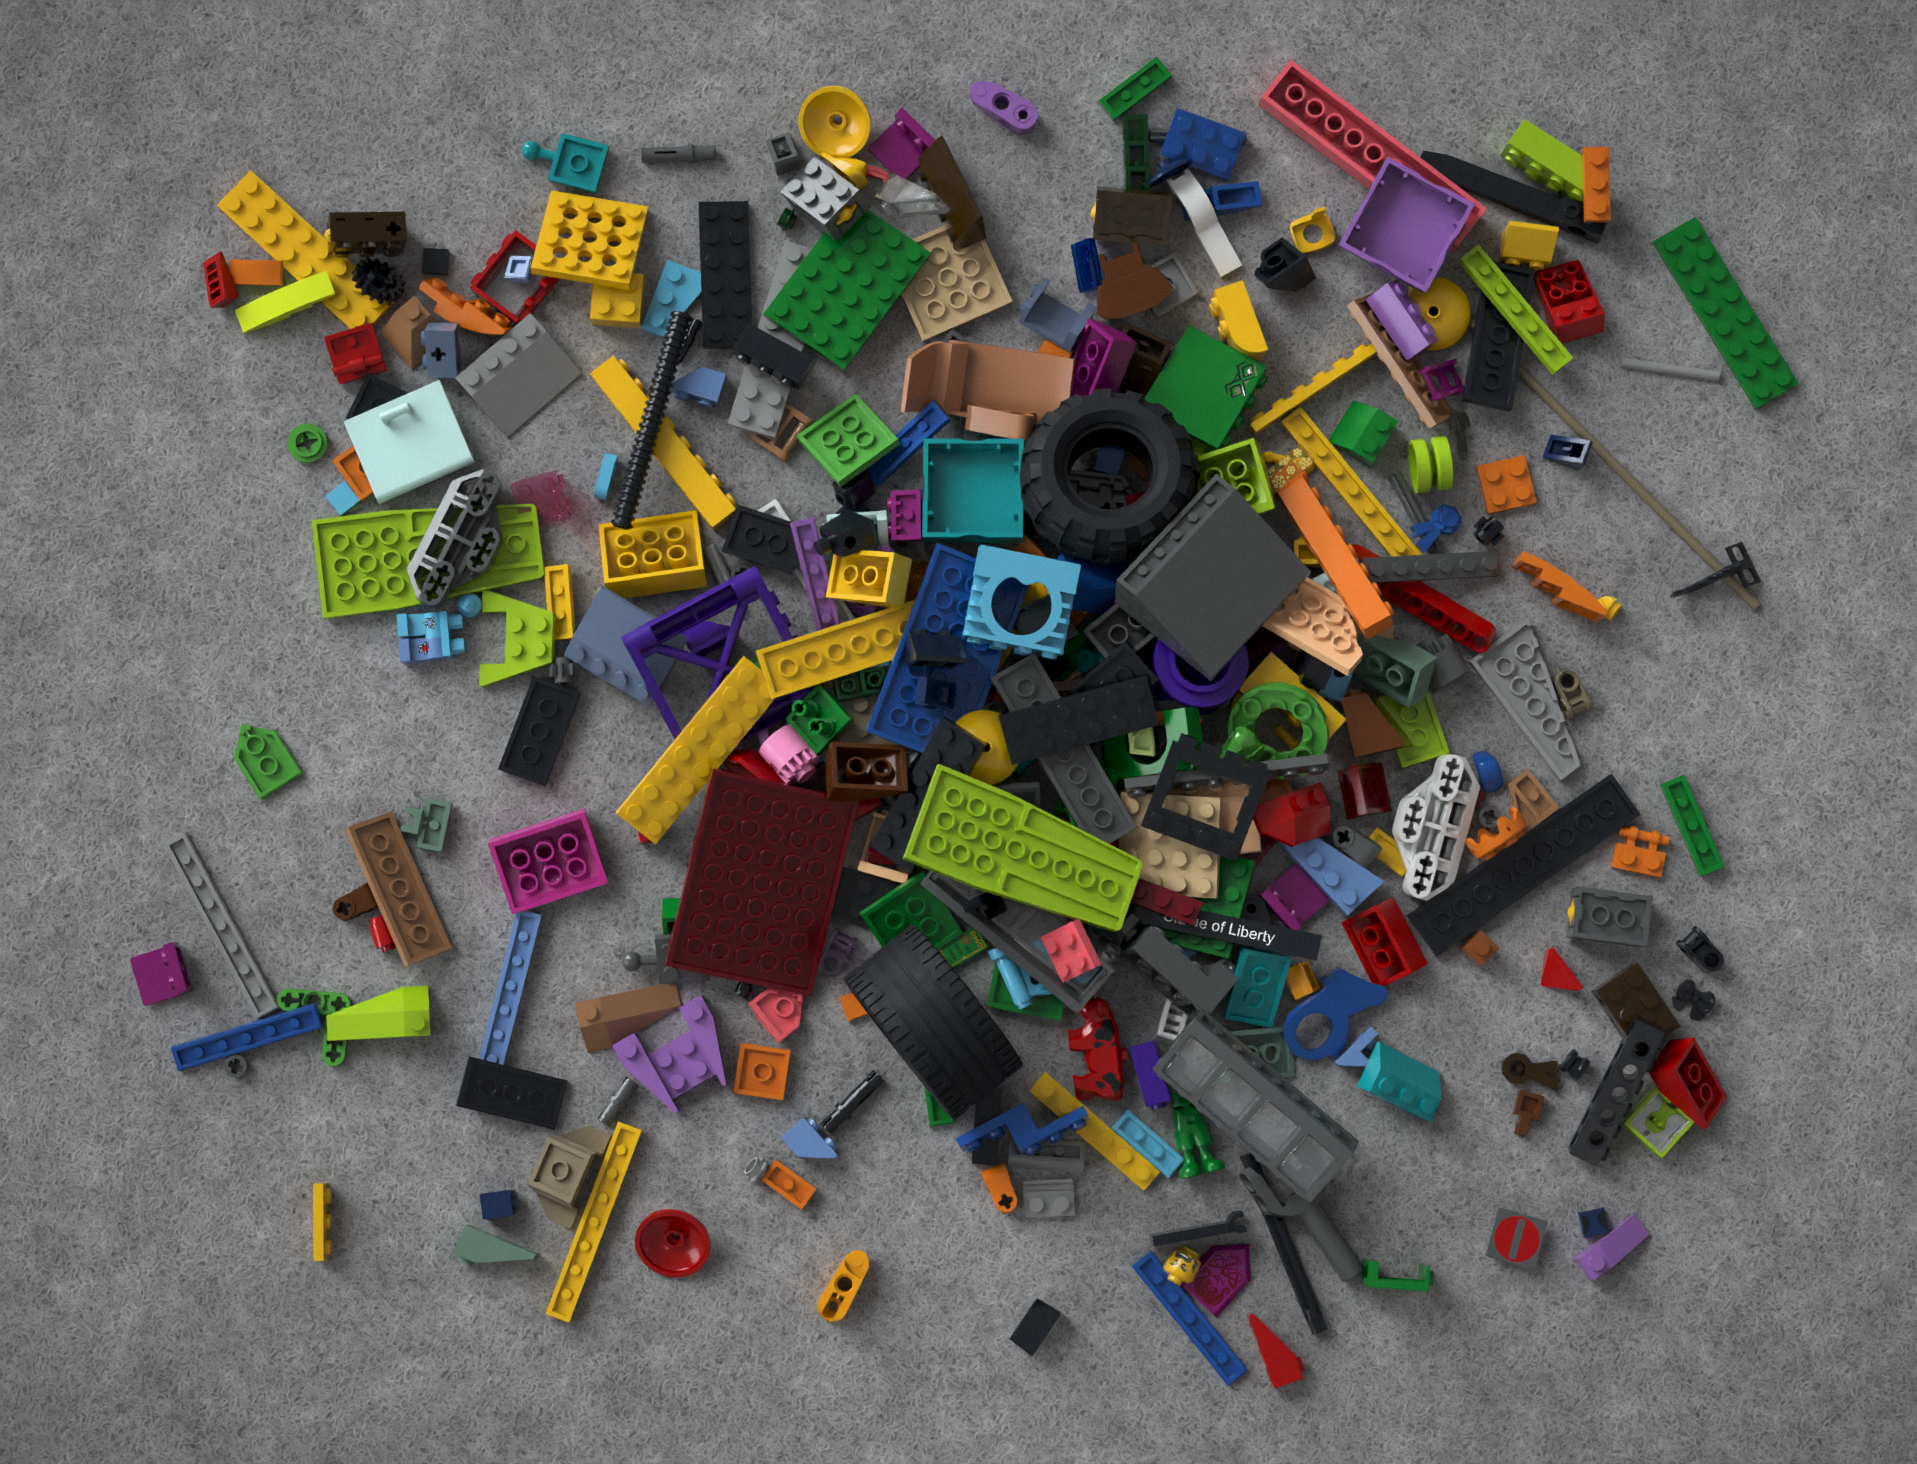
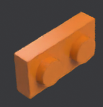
M775 1159L761 1179V1181L801 1210L817 1189L777 1159Z

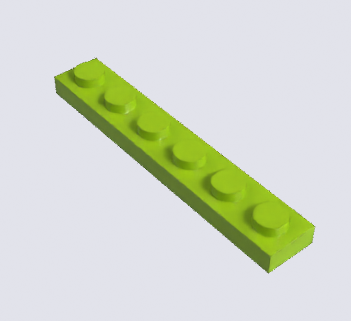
M1479 244L1459 259V264L1552 375L1573 359L1572 355Z

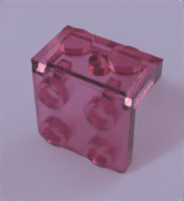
M558 470L515 481L510 486L515 504H534L536 506L539 527L570 519V513L574 512L571 499L565 497L563 490L567 488L564 475L559 474ZM531 507L517 508L518 514L532 511Z

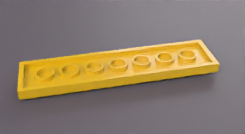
M251 170L217 204L220 210L272 258L277 261H283V268L297 281L327 271L336 296L320 302L349 329L368 323H373L374 326L395 304L393 301L391 305H388L385 301L379 304L377 299L370 301L369 295H361L362 290L354 287L357 282L352 281V271L355 266L346 257L338 258L334 257V254H328V241Z
M745 656L740 659L616 811L617 815L654 844H657L709 780L711 769H718L774 701L770 697L762 670Z

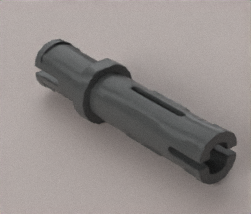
M688 144V146L641 148L642 163L675 161L694 163V161L716 160L715 145L693 146V144Z

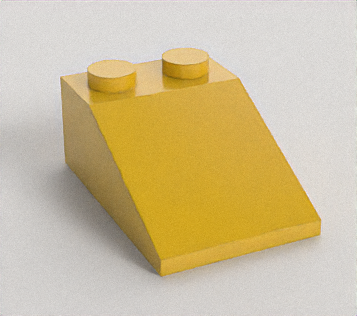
M861 550L846 557L833 554L826 597L881 607L903 608L912 559L894 552Z

